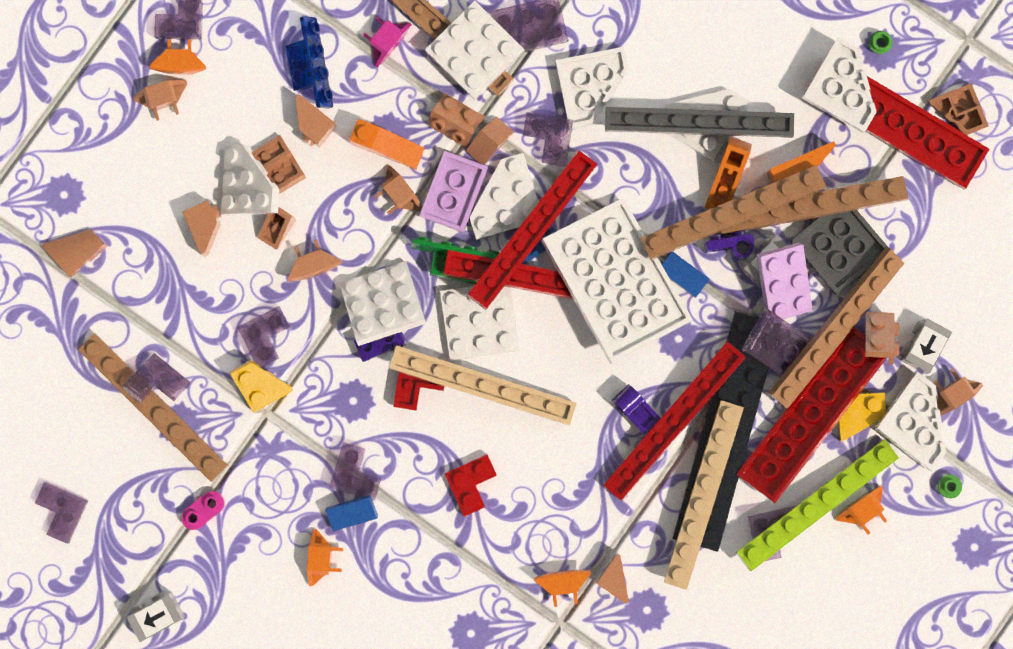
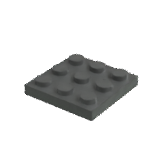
M858 210L819 217L790 241L792 244L799 242L804 245L805 260L835 296L863 274L885 247L889 248Z

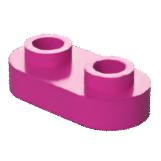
M216 491L205 493L184 510L181 517L183 525L190 530H197L203 527L224 509L225 499L223 495ZM210 499L216 501V505L213 508L208 505ZM192 513L196 514L197 521L195 523L191 522L189 519Z

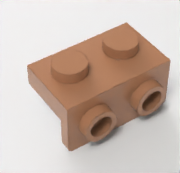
M445 93L433 108L427 124L454 142L467 147L485 116Z
M866 312L865 357L888 358V364H894V356H899V342H895V336H899V322H895V313Z

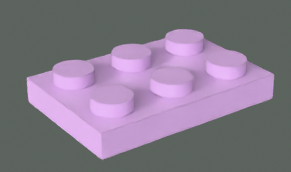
M444 151L419 217L464 233L488 167Z
M798 242L757 254L766 321L771 324L813 311L804 245Z

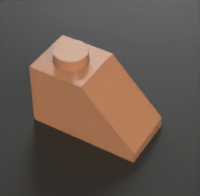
M298 93L295 98L299 131L303 135L301 139L311 147L315 144L320 148L337 125Z
M207 200L182 211L200 255L203 257L208 256L221 226L218 218L222 217L217 205H212Z

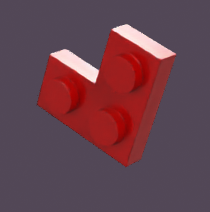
M399 372L393 407L417 411L421 388L444 391L445 386Z
M488 454L445 473L464 517L485 508L476 485L497 476Z

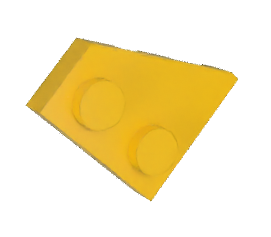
M252 360L230 371V375L253 413L293 391L290 384H286L276 378L274 374L262 369L260 365Z
M885 393L858 395L838 421L839 441H844L881 420L886 413Z

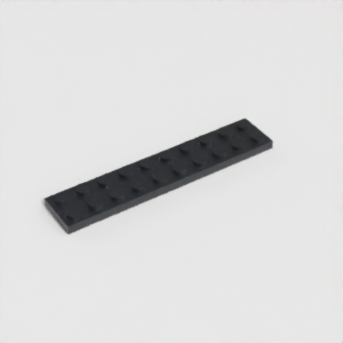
M734 312L726 342L728 341L746 358L710 399L672 539L677 540L717 409L722 400L744 407L700 546L716 552L719 551L739 478L736 474L741 469L780 329L781 324L774 322L770 324L764 319Z

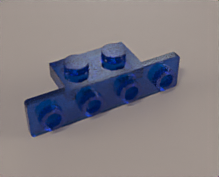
M302 16L300 17L303 40L285 46L293 90L300 92L313 87L316 107L330 109L334 107L333 94L329 85V73L325 64L320 26L317 18Z

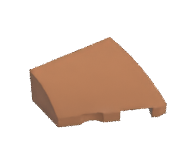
M972 83L929 100L933 107L966 135L989 127Z
M88 229L46 242L42 247L65 273L72 278L88 261L92 262L107 245L92 229Z

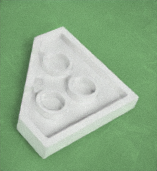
M838 36L802 99L864 133L876 114V108L869 91L870 86L866 72L863 69L859 48Z
M624 47L555 61L569 130L593 125L629 71Z
M726 89L665 104L663 109L744 111L749 100L731 89ZM667 134L711 161H714L728 137L721 135Z
M225 145L221 215L278 213L279 188L267 177L268 172L261 162L256 160L251 154L253 151L249 145Z
M524 153L501 159L470 216L476 241L519 228L538 204Z
M914 372L874 429L928 471H933L946 453L941 429H943L941 415L936 396H938L937 389L932 382L919 372Z

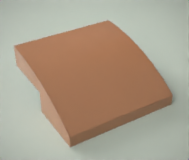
M281 135L251 153L268 172L267 177L270 181L277 185L279 194L307 178Z

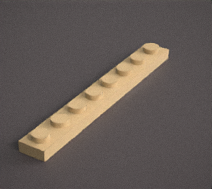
M397 345L388 368L568 426L571 423L576 407V402Z
M722 400L719 403L663 581L666 584L685 590L688 588L744 407Z

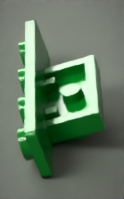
M426 237L413 239L411 249L434 253L430 276L476 284L477 281L443 275L447 251L451 250L493 259L500 253L494 250L481 252L473 246L456 247L454 243L442 241L441 244L435 243Z

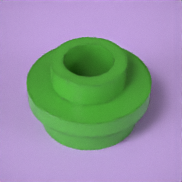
M876 31L869 38V47L876 54L887 53L893 44L891 36L885 31ZM878 39L884 42L883 47H879L876 44Z
M946 475L940 479L938 490L945 498H956L962 491V482L954 475ZM949 482H952L954 484L953 491H949L947 489V484Z

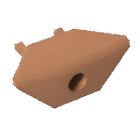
M186 80L163 81L143 88L133 96V99L148 109L153 110L156 121H159L160 118L157 110L173 106L175 114H179L177 103L188 83Z
M389 165L386 170L385 182L381 185L384 189L374 197L377 199L385 192L395 204L394 207L387 211L389 215L397 208L421 211L423 206L403 177Z
M316 239L314 243L317 251L301 256L298 246L294 247L297 260L287 279L289 282L307 280L331 271L342 264V261L326 253L325 250L322 251Z
M954 368L950 371L956 380L945 388H942L938 381L935 380L933 383L939 390L937 407L940 410V415L942 416L957 409L973 398L983 387V384L969 381L965 376L960 378Z

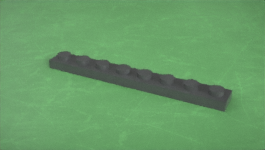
M606 107L605 132L793 138L795 113Z

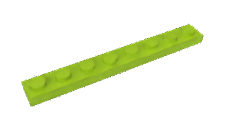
M886 439L881 440L735 553L749 572H752L899 459L898 455Z

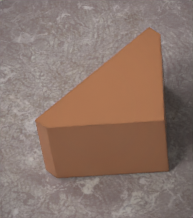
M496 117L480 130L466 152L479 164L485 165L514 134V131Z
M278 207V213L267 214L257 238L278 250L295 224V217Z
M615 554L596 581V584L623 603H629L621 555Z

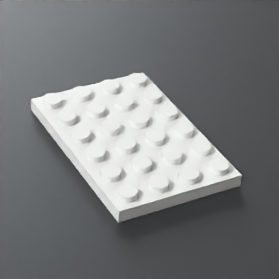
M624 198L541 240L610 364L693 320L659 259L656 258L650 261L641 237L645 235Z

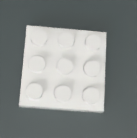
M476 1L425 49V52L474 100L525 51Z
M406 261L339 283L358 346L426 324Z
M474 286L440 291L450 361L520 351L510 287L504 286L487 310L467 297Z

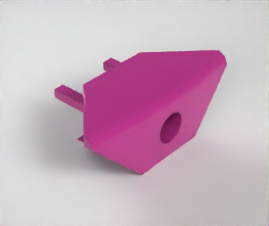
M376 17L375 20L382 25L373 38L364 32L363 36L373 46L375 67L378 68L403 40L412 26L410 22L393 24L389 20L384 22L379 17Z

